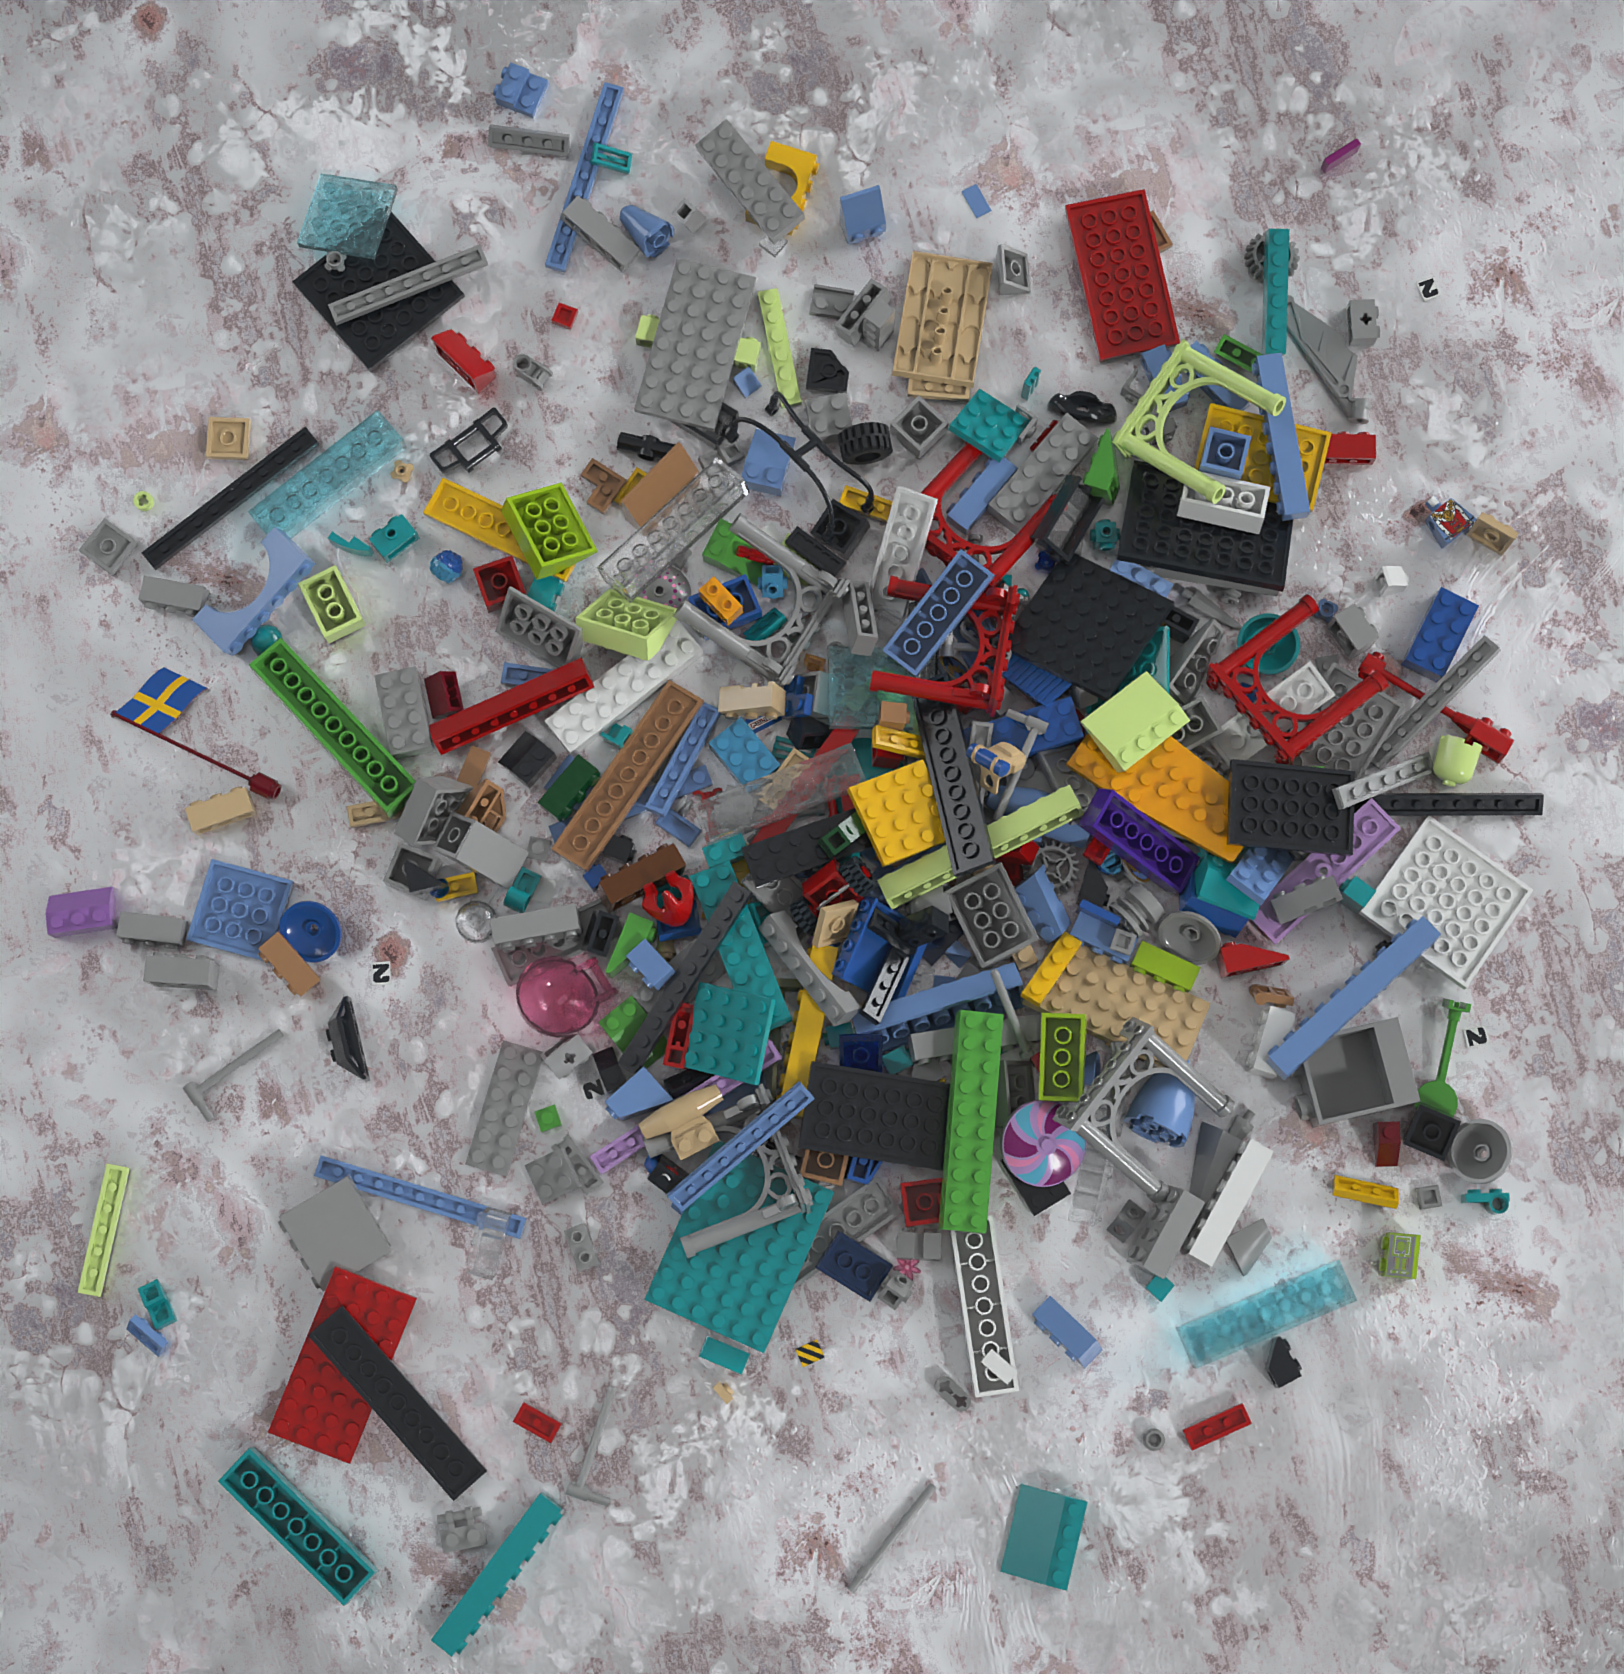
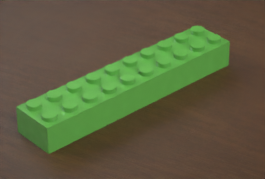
M279 638L249 664L253 673L390 819L405 807V803L413 791L415 780L282 638Z
M967 1010L956 1012L939 1230L981 1234L987 1231L1004 1014Z

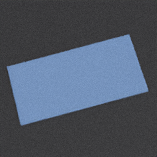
M977 184L961 191L976 218L992 211Z

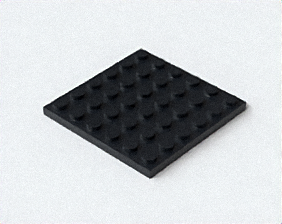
M385 207L331 250L346 254L344 271L339 272L334 269L328 271L325 268L327 263V256L325 255L292 281L295 287L370 372L465 297L460 288L450 280L336 325L328 304L436 262L388 207Z
M1074 553L1069 562H1057L1014 624L1013 634L1009 633L1008 640H1012L1010 649L1013 655L1104 701H1108L1173 609L1174 601Z

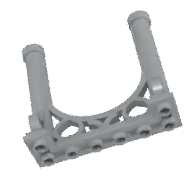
M740 513L731 524L729 531L780 565L792 580L795 599L788 621L772 637L760 641H750L737 636L687 600H684L679 605L673 617L680 622L684 621L766 677L770 680L769 682L773 681L779 686L788 685L795 676L793 672L800 661V658H798L802 651L805 652L811 644L810 637L821 628L822 624L820 622L823 617H827L831 612L833 601L838 600L840 597L843 598L847 594L850 580L848 578L837 580L828 572L819 571L749 522L748 518ZM798 576L812 586L801 589ZM807 591L813 592L816 596V601L811 608L805 607L802 603V594ZM800 610L804 613L813 612L805 625L801 622L802 613H799ZM791 633H798L799 635L792 646L786 638L782 637L783 635L787 637ZM780 641L784 644L785 650L780 658L772 656V642ZM765 645V656L751 647Z
M1131 1017L1130 1020L1124 1023L1123 1029L1119 1033L1122 1037L1127 1038V1041L1120 1045L1119 1051L1106 1063L1105 1069L1093 1080L1088 1091L1081 1095L1077 1105L1074 1107L1065 1102L1057 1109L1056 1115L1052 1119L1069 1130L1075 1131L1140 1187L1152 1202L1158 1203L1166 1197L1169 1187L1121 1146L1116 1136L1115 1117L1118 1106L1126 1092L1137 1081L1148 1075L1168 1073L1176 1077L1220 1118L1227 1116L1233 1110L1235 1102L1228 1095H1223L1156 1035L1152 1025ZM1145 1054L1146 1062L1144 1068L1135 1070V1060L1139 1055ZM1153 1055L1165 1066H1153ZM1126 1069L1130 1073H1132L1131 1076L1126 1074L1124 1077L1120 1078V1076L1124 1073ZM1110 1089L1111 1094L1109 1097L1112 1098L1111 1101L1104 1098ZM1102 1104H1106L1107 1116L1096 1120V1110ZM1106 1125L1108 1137L1097 1127Z
M763 1083L759 1084V1088L755 1089L756 1094L746 1096L737 1101L736 1105L707 1115L705 1118L711 1121L716 1133L736 1135L741 1129L730 1125L746 1119L743 1127L745 1128L759 1116L758 1114H761L773 1104L769 1088L764 1089ZM780 1130L772 1135L777 1150H770L764 1144L755 1149L760 1156L765 1172L764 1188L758 1202L741 1215L681 1237L680 1240L687 1258L696 1256L695 1253L797 1213H811L810 1206L813 1205V1199L809 1189H804L803 1187L805 1182L802 1174L796 1173L794 1166H797L794 1154L788 1153L786 1147L789 1146V1142L785 1133L781 1134ZM671 1132L649 1139L642 1138L649 1158L675 1149L671 1142ZM781 1159L787 1176L780 1172L773 1173L770 1176V1172H774L775 1162ZM773 1180H784L787 1186L785 1194L776 1195L770 1190ZM768 1196L776 1201V1203L762 1208Z

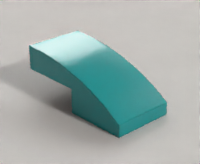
M333 531L328 536V540L332 545L348 553L371 557L374 554L371 547L355 536L350 542H347Z
M158 1279L138 1288L144 1307L148 1310L156 1330H160L178 1321Z
M706 1336L699 1353V1357L739 1374L743 1373L750 1355L745 1351Z

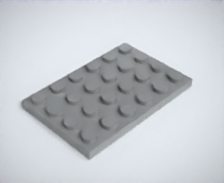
M1333 662L1323 678L1336 696L1311 714L1318 713L1329 707L1363 681V679ZM1378 692L1307 746L1305 751L1295 758L1293 765L1324 766L1328 769L1355 771V780L1360 779L1406 705L1384 692ZM1299 722L1297 732L1311 722ZM1274 757L1272 758L1270 763H1276Z

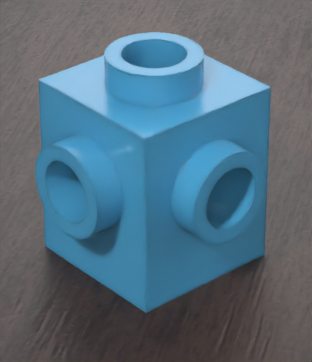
M762 565V577H758V589H762V597L770 599L783 597V589H787V577H783V568L780 565Z

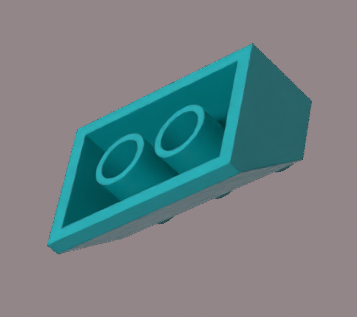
M1206 854L1194 871L1197 899L1254 920L1260 905L1226 880L1237 864H1231L1219 857Z

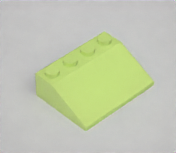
M609 588L576 617V625L582 628L583 641L649 661L661 649L677 619L673 616L677 608Z
M1146 671L1081 720L1080 723L1116 772L1120 773L1126 771L1188 723L1190 719L1179 704Z

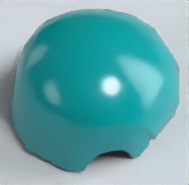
M270 624L261 625L257 629L256 634L251 637V645L254 652L258 656L261 655L279 638H282L281 632L277 627Z

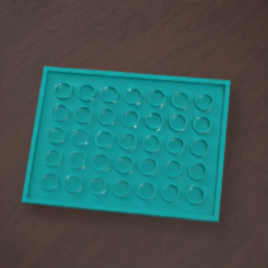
M719 1141L713 1144L707 1159L726 1143ZM749 1154L683 1211L644 1300L765 1353L834 1195V1191L803 1178L805 1182L803 1187L804 1189H809L813 1199V1205L810 1206L811 1213H797L695 1253L696 1256L687 1258L680 1240L681 1237L741 1215L758 1202L764 1188L765 1172L761 1159ZM776 1165L773 1167L774 1172H770V1176L777 1172L784 1173L787 1176L785 1169ZM775 1179L771 1183L770 1190L776 1195H783L787 1191V1186L784 1180ZM768 1196L762 1208L772 1205L776 1201Z

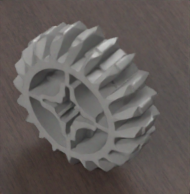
M1266 231L1263 232V236L1258 233L1255 239L1252 238L1250 240V245H1247L1245 249L1247 253L1244 255V259L1247 260L1245 267H1250L1248 274L1255 273L1254 280L1260 277L1261 284L1264 283ZM1295 241L1289 242L1288 276L1290 277L1294 275V270H1297V262L1300 260V256L1297 255L1299 249L1294 248L1296 245ZM1258 249H1261L1263 256L1260 261L1256 257Z
M1054 840L1050 841V846H1047L1046 841H1042V848L1039 846L1034 862L1040 857L1041 863L1045 865L1046 870L1048 864L1056 866L1054 873L1046 871V875L1057 883L1054 884L1055 888L1053 890L1058 897L1060 896V889L1067 893L1068 888L1066 885L1073 888L1074 883L1071 880H1078V876L1073 873H1078L1080 868L1073 866L1077 865L1079 860H1072L1076 853L1068 854L1069 846H1066L1064 850L1061 848L1063 842H1059L1056 847L1054 846ZM1045 853H1055L1062 858L1053 860ZM1034 862L1032 865L1022 866V869L1029 870L1023 874L1024 878L1034 872ZM1067 863L1068 875L1063 881L1059 868Z

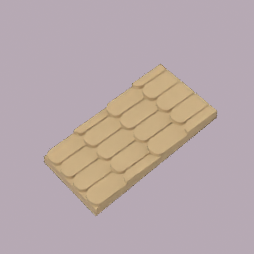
M913 251L892 376H903L905 378L923 379L924 381L973 388L993 263Z

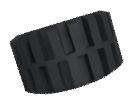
M860 423L852 425L838 434L842 461L847 464L865 465L875 463L890 456L893 452L889 427L883 423Z

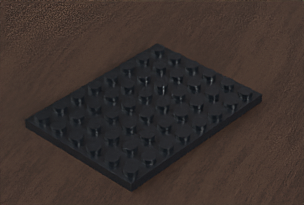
M1134 460L1117 560L1283 592L1293 519L1282 521L1281 515L1277 513V504L1267 502L1265 517L1259 534L1177 516L1184 484L1149 463Z

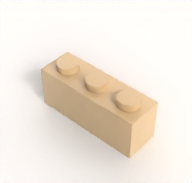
M242 786L235 787L230 790V793L224 795L222 793L212 795L210 800L204 802L202 800L190 803L189 807L185 808L192 832L196 835L257 815L250 791Z

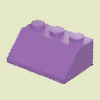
M113 887L49 896L45 913L47 934L54 938L118 928Z

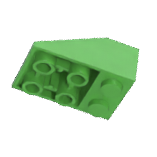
M1106 428L1104 435L1102 434L1099 438L1097 453H1093L1091 457V467L1089 472H1085L1083 483L1092 488L1090 492L1092 496L1103 497L1105 499L1103 504L1113 506L1120 490L1116 449L1112 443L1113 438L1110 429Z

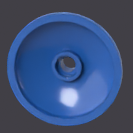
M314 901L295 903L284 912L280 920L279 932L306 962L324 961L330 958L340 946L342 938L340 923L335 914L323 904ZM313 924L317 925L318 929H315Z

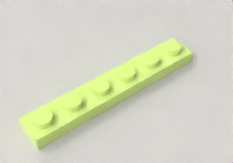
M778 288L759 291L758 298L777 389L783 394L791 407L802 405ZM780 400L781 408L783 409V408H785V406L783 405V403H782L781 400Z
M106 1164L78 1293L101 1297L130 1168Z

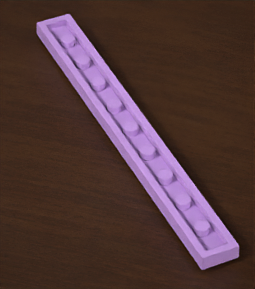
M772 1040L767 1041L762 1071L782 1059ZM714 1075L690 1092L716 1084L723 1097L744 1082ZM639 1125L590 1156L600 1174H604L645 1147L642 1139L644 1135Z

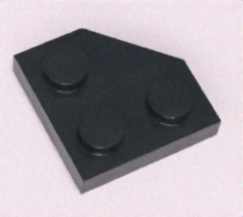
M811 348L806 389L847 394L849 371L840 363L832 350Z

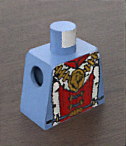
M1433 496L1425 503L1432 512L1425 522L1442 549L1476 521V518L1452 498L1441 504Z

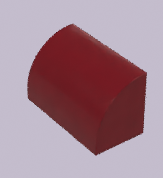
M439 671L424 679L432 719L445 718L464 710L456 672Z

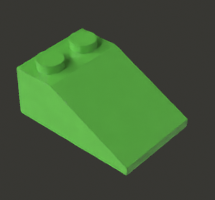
M720 518L702 553L703 561L736 577L746 574L749 582L758 586V577H762V565L766 564L748 560L745 557H738L736 551L739 545L755 548L730 532L729 528L732 523Z
M629 913L605 971L609 978L613 979L628 966L630 960L626 955L644 939L649 943H654L658 932L653 921Z
M631 995L598 1023L621 1052L624 1053L648 1015ZM662 1035L642 1066L645 1069L665 1055L668 1040L664 1035Z

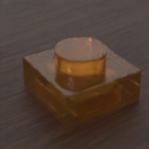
M806 653L804 666L812 672H824L826 659Z

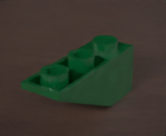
M857 811L817 841L829 858L835 856L866 832Z

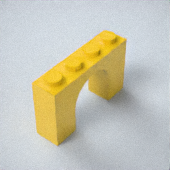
M771 141L765 156L766 168L785 173L794 179L797 189L791 198L801 211H804L807 199H805L806 193L811 192L813 186L811 179L813 175H817L820 163H817V155ZM746 211V222L756 224V222ZM792 229V230H791L789 233H787V234L792 236V233H793V230H794V229Z

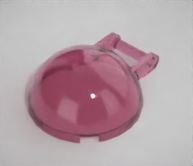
M546 956L529 964L521 973L516 986V1003L521 1017L536 1032L555 1038L569 1037L587 1028L598 1014L599 1005L617 995L618 991L615 987L612 988L598 966L599 961L596 957L576 965L573 961L562 959V956ZM592 970L605 992L598 995L593 980L585 971Z

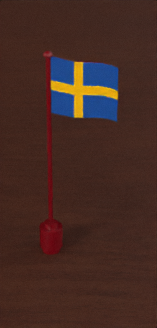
M163 667L147 680L131 700L119 710L111 711L110 715L112 718L117 717L248 780L250 791L268 800H275L281 792L282 785L277 780L258 772L256 775L253 774L249 777L160 734L174 723L191 702L208 689L207 687Z

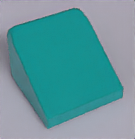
M1153 1276L1145 1286V1289L1162 1302L1175 1285L1166 1276L1164 1279Z

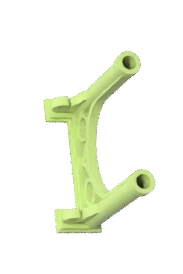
M1182 339L1173 349V354L1168 361L1162 365L1160 373L1150 382L1149 389L1144 396L1139 398L1133 412L1126 417L1122 428L1115 433L1112 443L1126 459L1135 455L1140 460L1149 463L1202 494L1209 502L1216 504L1225 493V485L1172 456L1165 448L1163 426L1170 409L1188 391L1204 385L1221 386L1273 416L1281 413L1286 404V398L1278 393L1273 394L1192 349L1186 340ZM1182 372L1185 374L1189 372V382L1177 385L1176 379ZM1195 372H1197L1198 374H1200V375H1202V376H1204V377H1201V378H1197V379H1196V373H1195ZM1170 385L1176 390L1174 392L1171 390L1169 393L1164 394ZM1156 405L1158 418L1151 414ZM1147 422H1155V431L1148 435L1141 434ZM1156 439L1157 445L1160 450L1146 442H1151Z

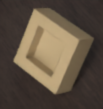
M719 1381L712 1387L726 1404L734 1399L731 1395L734 1391L726 1382L722 1385Z

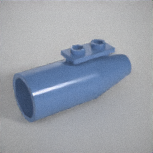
M999 785L998 793L995 795L988 792L985 805L996 811L1006 786ZM1015 787L1003 816H1007L1019 808L1027 806L1051 793L1036 788ZM1068 822L1043 836L1082 849L1090 834L1078 824L1070 826ZM1040 836L1033 841L1041 842L1042 838Z

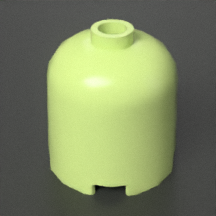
M1440 736L1433 771L1438 778L1443 780L1442 784L1455 787V784H1464L1471 780L1482 750L1480 744L1473 742V746L1465 744V739L1460 737Z

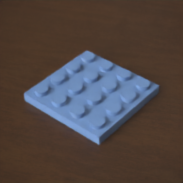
M211 859L186 940L263 961L258 955L261 952L258 947L279 930L280 920L285 912L294 882Z

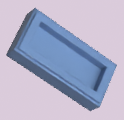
M671 808L665 818L660 816L655 822L657 826L689 848L702 832L700 828Z

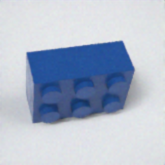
M746 574L722 583L743 606V613L729 626L699 597V593L688 597L692 605L730 631L762 618V610ZM703 635L705 641L709 640V638Z

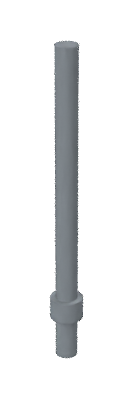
M932 1483L928 1484L866 1565L861 1566L857 1571L858 1575L847 1588L853 1594L865 1580L867 1581L871 1577L872 1570L937 1489Z

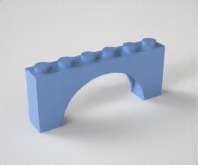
M276 527L261 541L269 557V575L258 597L245 608L227 613L219 612L216 608L205 604L192 619L224 653L231 656L241 651L245 642L256 634L261 624L266 622L270 618V614L283 604L286 596L297 588L298 583L311 572L312 567L315 565L313 560L284 531Z

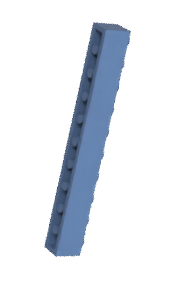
M1424 916L1419 920L1414 918L1406 926L1407 931L1403 934L1397 933L1391 939L1392 944L1388 948L1383 946L1375 954L1377 958L1373 962L1368 960L1360 968L1362 971L1360 974L1350 976L1345 981L1346 986L1342 990L1337 988L1329 996L1331 1000L1326 1005L1322 1002L1314 1010L1316 1014L1313 1017L1309 1018L1307 1016L1299 1023L1298 1026L1300 1028L1295 1033L1290 1031L1283 1038L1285 1042L1280 1047L1275 1045L1267 1053L1269 1057L1266 1063L1284 1081L1439 939L1441 933Z

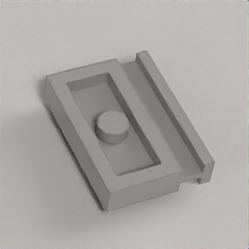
M814 284L809 314L840 319L853 302L855 291Z

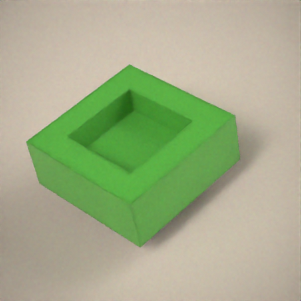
M555 1104L534 1112L541 1132L562 1126Z

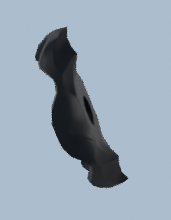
M1076 391L1070 395L1058 393L1047 404L1048 410L1062 415L1068 413L1078 421L1093 423L1116 422L1117 420L1115 407L1111 403L1101 402L1096 395L1086 391ZM1084 407L1088 412L1077 410V408Z

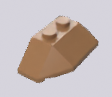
M485 778L466 795L456 813L474 819L497 833L506 819L504 789Z

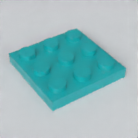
M979 389L951 422L948 430L1000 463L1017 442L1018 437L1030 420Z

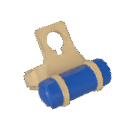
M1000 742L988 749L981 744L972 743L966 752V756L971 761L980 764V786L994 795L998 793L999 780L1021 770L1026 762V755L1007 742ZM991 775L993 787L987 783L986 776Z

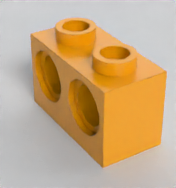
M714 576L698 590L699 597L727 626L743 613V606Z

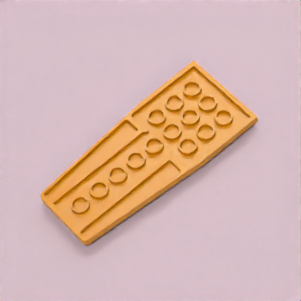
M1087 734L1066 764L1068 768L1096 787L1114 790L1154 822L1228 863H1233L1244 847L1227 845L1229 781L1172 736L1164 740L1126 771L1117 773L1091 736Z

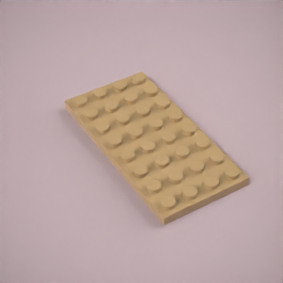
M1061 935L1057 937L1055 940H1053L1051 943H1049L1039 967L1041 966L1047 955L1050 953L1056 942L1059 940ZM1085 946L1079 948L1039 1008L1025 999L1022 1002L1023 1005L1041 1013L1086 1014V1033L1109 1044L1115 1041H1122V1043L1127 1041V1038L1122 1037L1119 1033L1123 1029L1124 1023L1130 1020L1131 1017H1134L1152 1025L1155 1034L1185 1061L1188 1060L1211 1004L1190 993L1177 991L1170 984L1157 982L1150 975L1145 974L1144 976L1142 973H1137L1133 971L1134 968L1123 963L1118 964L1110 960V957L1103 954L1101 956L1090 951L1091 949ZM1141 1054L1138 1056L1146 1060L1145 1054ZM1153 1055L1155 1065L1165 1066Z

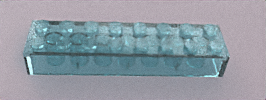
M376 410L250 509L248 513L266 535L276 527L284 531L292 539L405 450L407 446L403 438L380 411Z
M1334 1260L1175 1328L1192 1367L1197 1369L1353 1303L1357 1299L1340 1260Z

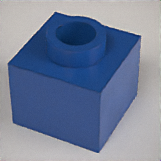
M599 863L597 866L593 864L589 871L585 872L582 876L592 891L595 892L601 881L600 878L607 873Z

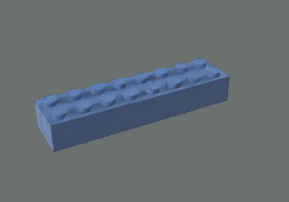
M1015 963L1004 964L994 968L999 971L1014 1010L1026 1007L1022 1004L1024 1000L1021 997V993L1024 990L1023 983ZM994 969L982 971L969 977H963L947 984H941L938 987L922 990L918 993L890 1001L878 1025H874L860 1015L859 1010L852 1018V1023L863 1058L907 1045V1037L910 1034L955 1027L956 1012L960 1010L996 1014L1006 1013L990 975Z

